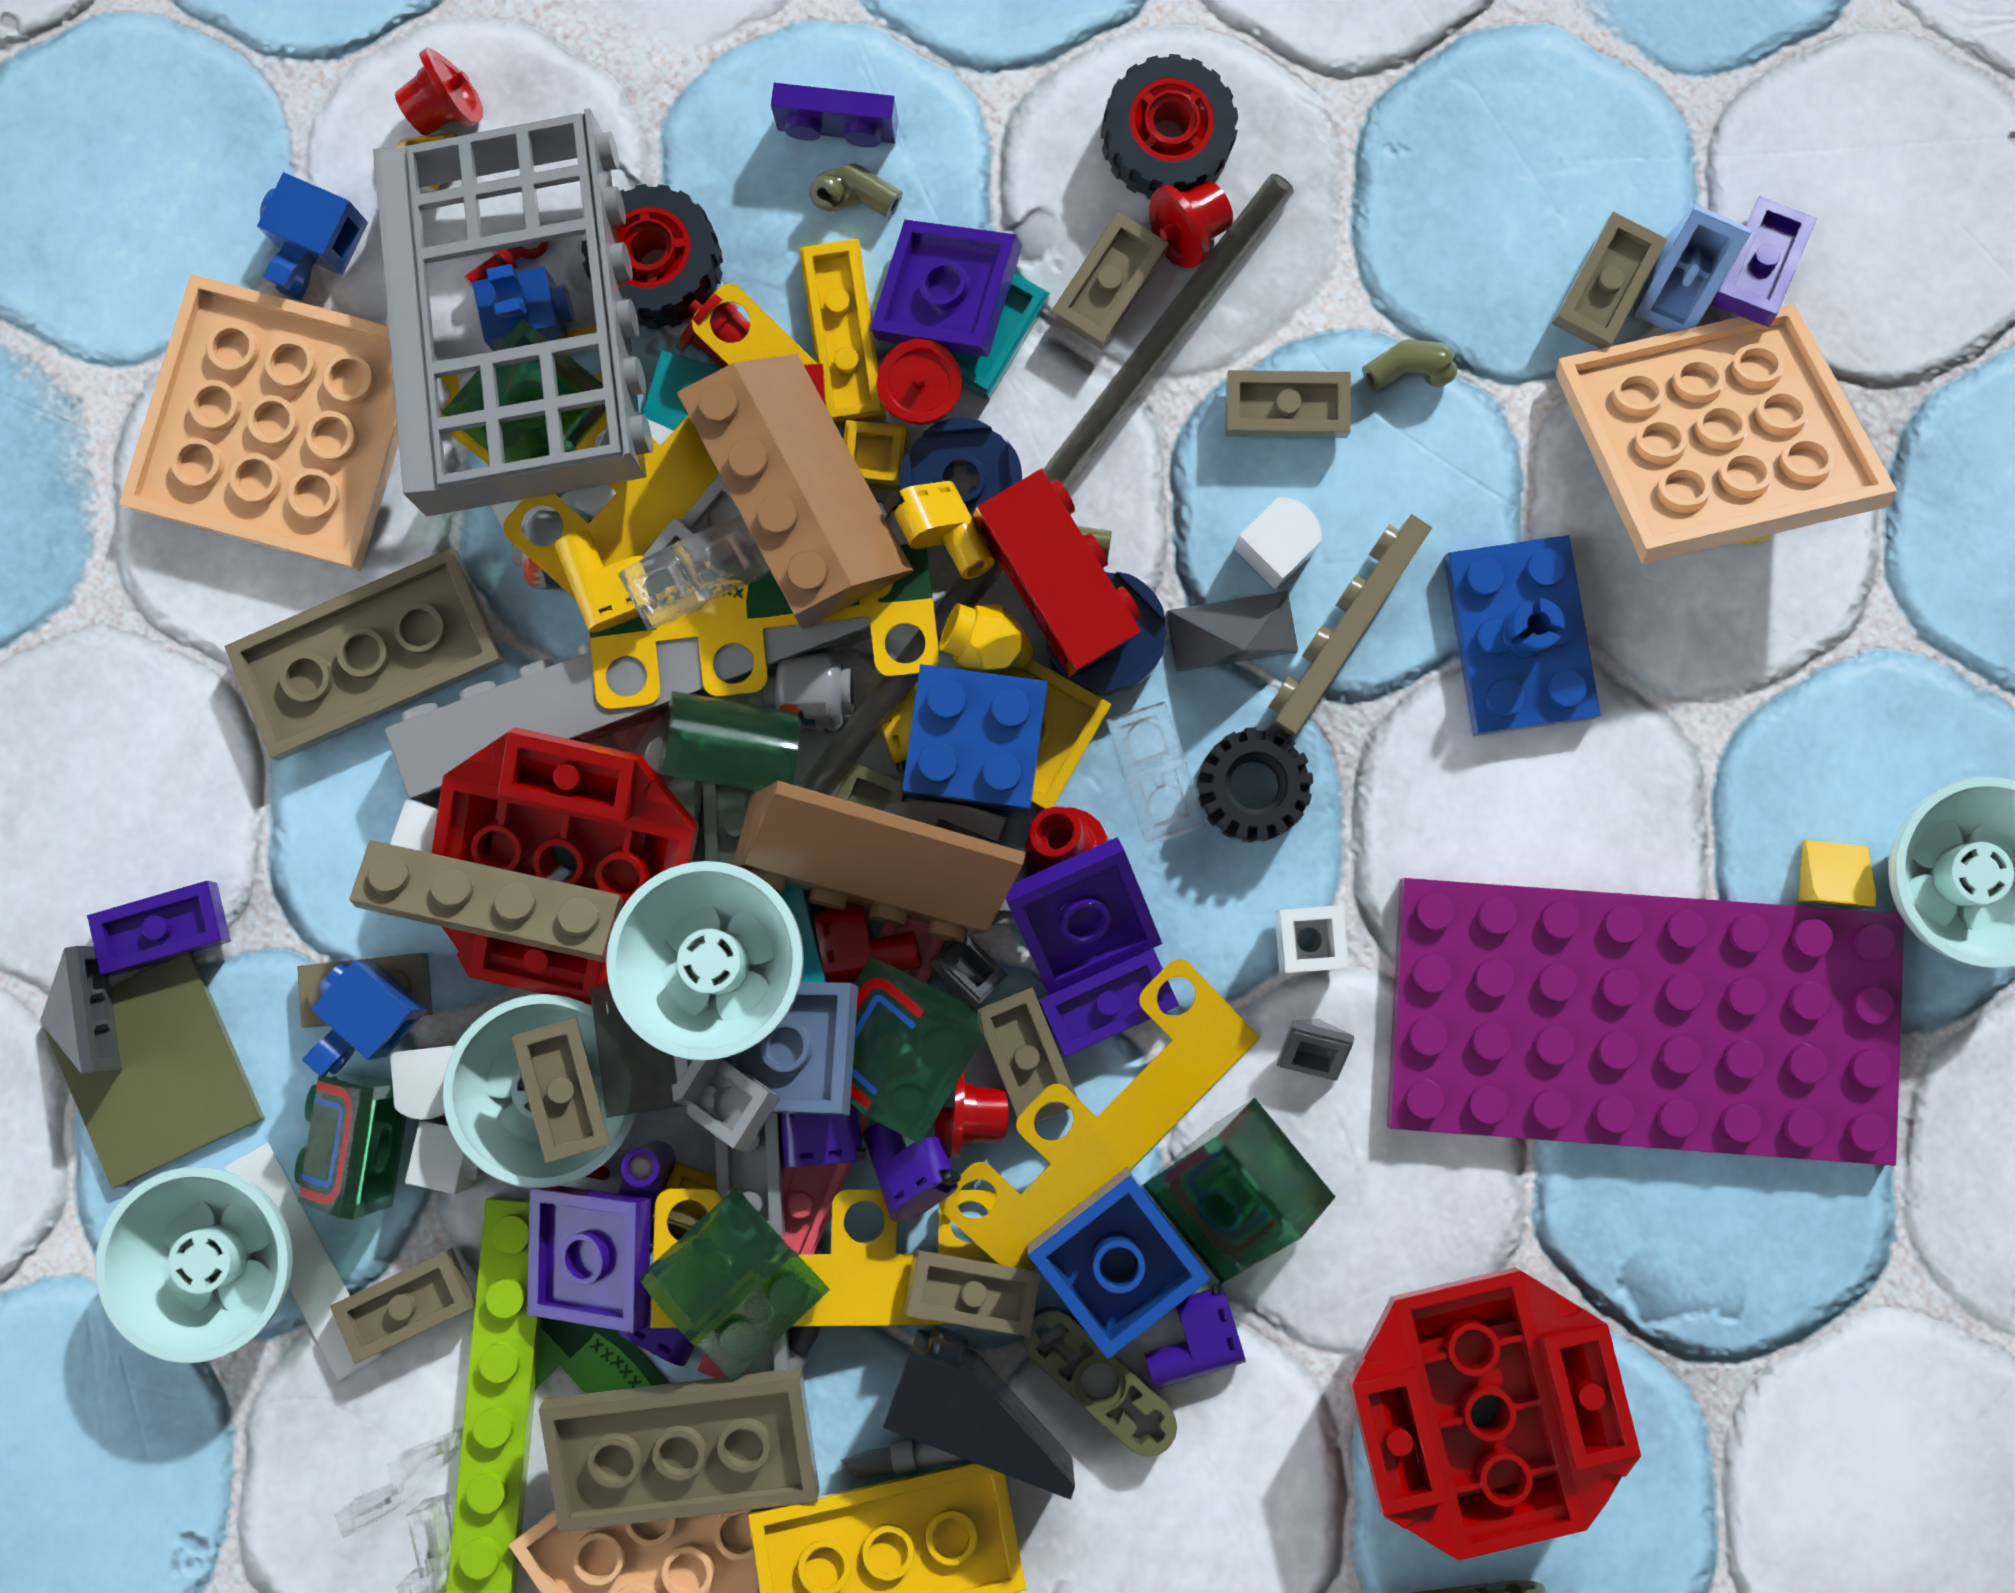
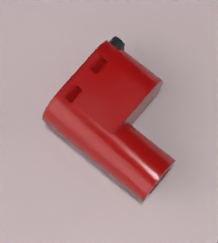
M847 903L845 910L826 908L820 905L814 906L816 933L823 972L827 983H846L921 967L920 951L914 931L873 939L867 907L854 903Z

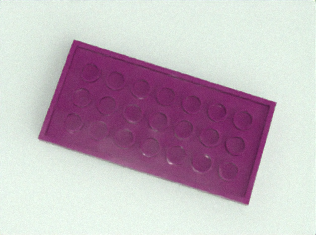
M1413 878L1400 879L1386 1127L1412 1131L1896 1166L1904 920L1899 913Z

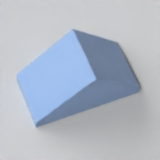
M1693 204L1666 236L1668 240L1653 266L1633 316L1670 332L1697 327L1750 237L1752 229Z

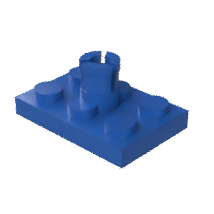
M1570 535L1448 552L1443 559L1473 736L1590 720L1601 716Z

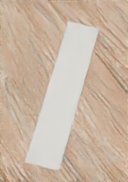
M269 1143L263 1144L225 1166L226 1171L240 1175L260 1187L282 1213L290 1232L293 1247V1268L289 1290L337 1380L344 1379L382 1357L380 1352L357 1364L354 1363L330 1308V1305L349 1297L350 1294Z

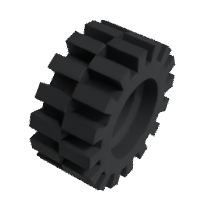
M1256 727L1245 728L1241 732L1235 733L1234 731L1225 736L1218 744L1216 743L1200 766V774L1197 777L1196 788H1199V797L1197 799L1200 808H1204L1208 815L1206 819L1212 826L1216 825L1223 831L1221 834L1229 838L1236 837L1242 839L1241 842L1252 843L1261 840L1264 842L1288 831L1304 815L1303 811L1311 801L1312 794L1309 791L1310 785L1313 784L1312 772L1308 773L1306 763L1309 761L1304 752L1298 753L1293 747L1296 743L1289 737L1283 739L1277 736L1278 731L1269 728L1265 731L1256 730ZM1247 762H1259L1268 766L1277 778L1278 791L1275 799L1269 806L1262 809H1249L1236 801L1231 792L1230 781L1233 772L1238 766Z

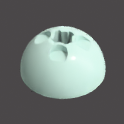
M1976 777L1961 780L1935 791L1921 801L1907 815L1891 847L1888 862L1889 886L1900 916L1910 930L1927 946L1950 959L1964 964L1990 968L2015 966V781L2011 779ZM1959 878H1961V881H1962L1963 884L1967 887L1966 890H1965L1964 887L1962 886V884H1961Z
M713 861L691 862L669 868L657 874L638 888L621 909L610 934L606 958L607 977L617 1009L626 1023L640 1038L651 1046L676 1057L693 1060H714L741 1053L755 1046L770 1035L784 1020L796 999L802 980L804 965L802 938L790 908L778 892L766 881L752 872L732 864ZM723 940L725 941L724 946L729 950L731 957H728L726 950L720 946ZM726 971H728L729 973L723 979L718 981V985H715L714 979L721 977Z
M538 994L518 997L484 1013L472 1023L457 1042L449 1058L444 1075L443 1106L449 1129L462 1152L476 1166L492 1177L506 1183L530 1188H546L568 1184L589 1175L601 1167L614 1155L626 1139L634 1122L639 1103L640 1088L637 1064L633 1052L620 1030L612 1021L592 1006L560 995ZM577 1017L611 1143L604 1147L545 1164L526 1090H521L525 1086L511 1036Z
M187 1167L169 1170L157 1174L136 1186L120 1201L109 1216L96 1251L95 1278L100 1301L114 1327L128 1342L139 1350L156 1358L177 1363H200L226 1356L250 1342L269 1324L279 1310L288 1291L292 1276V1240L286 1221L277 1205L260 1187L248 1179L226 1170L211 1167ZM214 1241L220 1247L223 1254H220L219 1250L210 1243Z

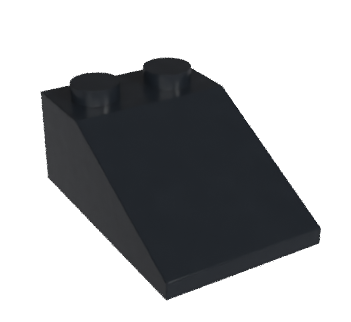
M933 1326L930 1334L918 1329L891 1400L883 1428L1071 1500L1075 1489L1072 1456L976 1351L966 1348L968 1339L954 1331L938 1326Z

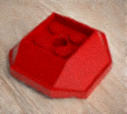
M515 727L443 775L431 853L618 894L622 898L623 908L635 891L657 874L669 868L693 862L699 824L642 755ZM555 845L566 847L574 854L577 862L576 870L566 869L557 862L554 856ZM442 927L459 951L456 955L469 978L541 994L565 996L589 1005H594L611 993L607 977V962H599Z
M1516 1267L1391 1296L1348 1379L1380 1512L1388 1520L1404 1529H1408L1459 1561L1587 1531L1610 1499L1622 1476L1626 1477L1641 1457L1608 1324ZM1482 1396H1497L1498 1411L1495 1417L1484 1424L1473 1423L1471 1419L1473 1404Z

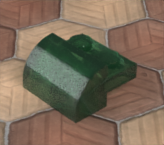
M671 692L669 708L663 709L659 729L662 746L658 767L662 775L760 791L776 781L793 785L799 744V717L797 713L682 692Z
M737 1186L639 1276L645 1289L673 1324L695 1347L698 1346L732 1382L830 1291L825 1282Z

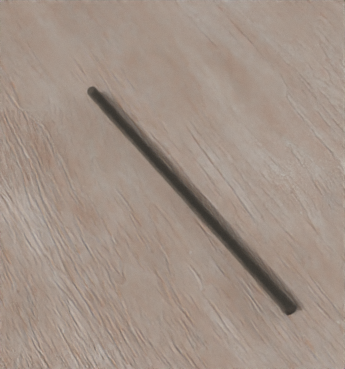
M1270 174L1232 223V226L1209 253L1208 258L1201 263L1045 465L1043 471L1050 482L1058 479L1067 489L1294 194L1292 185L1285 178L1278 174ZM995 557L994 565L984 574L972 579H963L960 575L934 609L938 648L944 625L953 607L957 603L970 608L976 606L1003 572ZM920 629L896 658V662L911 663L923 654L925 637ZM919 673L898 676L883 675L798 786L831 795L916 685Z

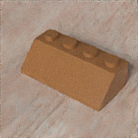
M798 354L735 362L677 392L802 630L914 572Z
M776 781L750 796L732 865L757 875L778 893H784L786 885L810 891L808 901L820 906L845 910L847 902L869 907L868 917L875 921L895 926H905L908 918L930 924L928 934L953 942H964L966 935L988 932L1023 866L1026 852Z

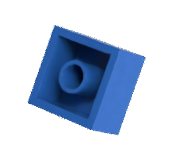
M920 664L902 787L906 797L1031 814L1047 699V681Z
M1128 1167L1124 1168L1028 1244V1256L1107 1360L1211 1279L1205 1267Z

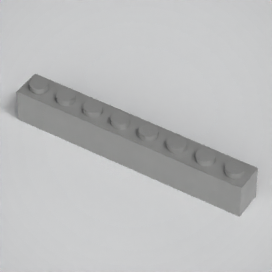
M869 617L819 622L802 630L800 625L763 629L767 675L776 674L777 663L803 653H832L872 638ZM698 637L656 642L661 691L658 699L649 705L606 709L597 702L590 642H587L576 648L577 657L555 665L551 659L537 661L520 668L517 671L519 678L499 686H496L494 681L478 683L460 691L459 696L461 700L440 708H438L437 703H427L404 711L401 714L403 722L384 729L409 799L426 804L439 800L444 774L515 727L591 743L653 720L657 714L663 716L714 697L703 687ZM740 644L723 646L717 651L713 660V668L718 678L730 684L746 680L754 666L751 652ZM623 656L614 660L606 673L609 688L620 696H632L638 693L644 687L647 679L646 669L642 662L631 656Z

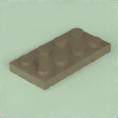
M452 547L224 646L271 759L278 761L505 662L461 557Z
M802 1368L545 1398L539 1408L559 1533L818 1502L820 1487Z

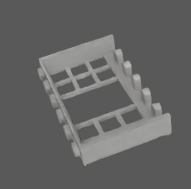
M584 109L585 113L583 114L578 113L406 147L373 149L403 494L426 517L647 477L644 454L652 453L653 441L646 416L639 414L637 397L638 395L646 394V382L638 356L633 357L631 338L639 336V323L634 304L631 299H626L624 281L632 280L633 273L628 249L624 242L619 243L617 227L618 225L626 224V213L620 190L617 186L613 187L611 170L619 169V155L612 132H602L591 109ZM574 158L578 160V165L540 172L534 171V166ZM516 169L520 170L519 176L477 183L478 176ZM462 180V186L420 194V187ZM580 181L584 218L540 226L536 189ZM522 192L526 229L482 237L479 200ZM464 203L468 239L425 247L421 210ZM586 234L596 333L435 362L427 263ZM599 349L603 388L559 396L555 357ZM540 359L544 399L499 407L496 367ZM480 370L484 410L440 417L437 378ZM605 404L610 444L565 452L560 412ZM545 415L550 455L505 463L501 423ZM486 426L490 466L446 474L442 434Z

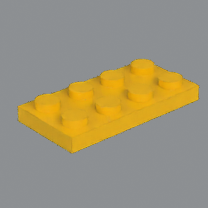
M974 1462L819 1496L818 1502L771 1507L747 1513L760 1593H1017L1027 1590L1005 1474Z

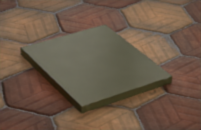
M193 953L167 960L110 987L122 1070L81 1074L43 1026L112 1189L126 1187L131 1181L247 1126L253 1127L258 1121L265 1118Z

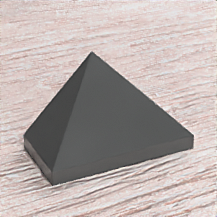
M1288 591L1167 610L1177 672L1298 652Z
M94 946L64 948L40 1022L81 1074L122 1070L109 976L100 975Z

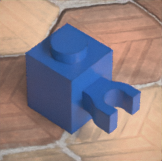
M283 172L276 188L267 192L260 207V220L257 227L280 248V251L270 261L263 277L267 281L276 284L275 288L280 293L301 301L307 290L314 264L343 276L368 222L349 200Z
M508 264L486 269L488 279L472 282L483 338L492 351L525 346L529 343H542L569 338L566 323L574 321V311L568 290L565 285L557 286L544 266L516 272L514 267Z
M373 959L353 960L350 964L344 961L337 965L323 979L318 988L323 995L310 1009L332 1029L308 1052L302 1061L320 1077H324L328 1072L332 1075L337 1074L348 1062L355 1050L367 1060L387 1057L429 1008Z

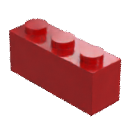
M1041 468L978 505L972 518L997 562L1070 678L1135 638L1141 632L1136 623L1137 620L1141 619V614L1130 593L1123 586L1116 589L1103 568L1108 565V560L1097 539L1091 533L1083 536L1070 515L1075 512V506L1063 484L1058 479L1050 482Z

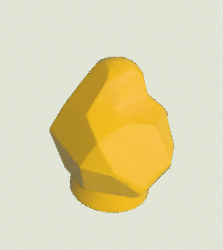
M957 603L946 620L939 643V649L953 655V663L962 669L991 674L1000 673L1008 667L1022 668L1030 662L1034 653V649L1017 619L1000 604L976 605L970 608Z

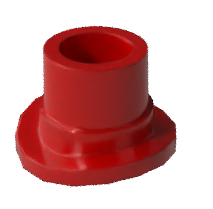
M429 47L423 49L419 53L423 67L417 71L415 77L395 92L396 102L403 115L424 136L433 134L450 122L458 121L466 127H472L483 118V106L468 76L435 50Z
M1204 182L1186 192H1180L1172 185H1163L1152 194L1149 205V222L1152 233L1169 243L1168 250L1164 256L1171 263L1182 268H1194L1208 258L1210 250L1209 241L1232 226L1233 211L1224 191L1213 182Z
M714 294L703 305L695 299L687 308L695 315L675 347L683 353L691 344L698 351L702 350L721 368H724L728 364L694 332L692 327V320L699 326L708 313L723 299ZM725 302L718 305L713 310L710 318L711 329L715 336L727 343L741 341L750 329V322L737 310L739 307L733 302Z
M917 338L900 343L887 353L879 366L876 386L880 402L890 415L904 423L925 425L938 422L953 411L960 400L962 377L958 362L947 348L933 340Z
M1059 806L1047 808L1034 818L1029 829L1025 844V850L1031 851L1029 870L1032 875L1109 841V837L1100 821L1087 811Z
M951 1069L942 1077L935 1094L934 1106L931 1109L935 1135L943 1140L950 1159L960 1157L962 1145L969 1146L971 1143H1001L1005 1138L1008 1126V1099L1005 1090L974 1087L970 1083H965L964 1073L958 1069Z

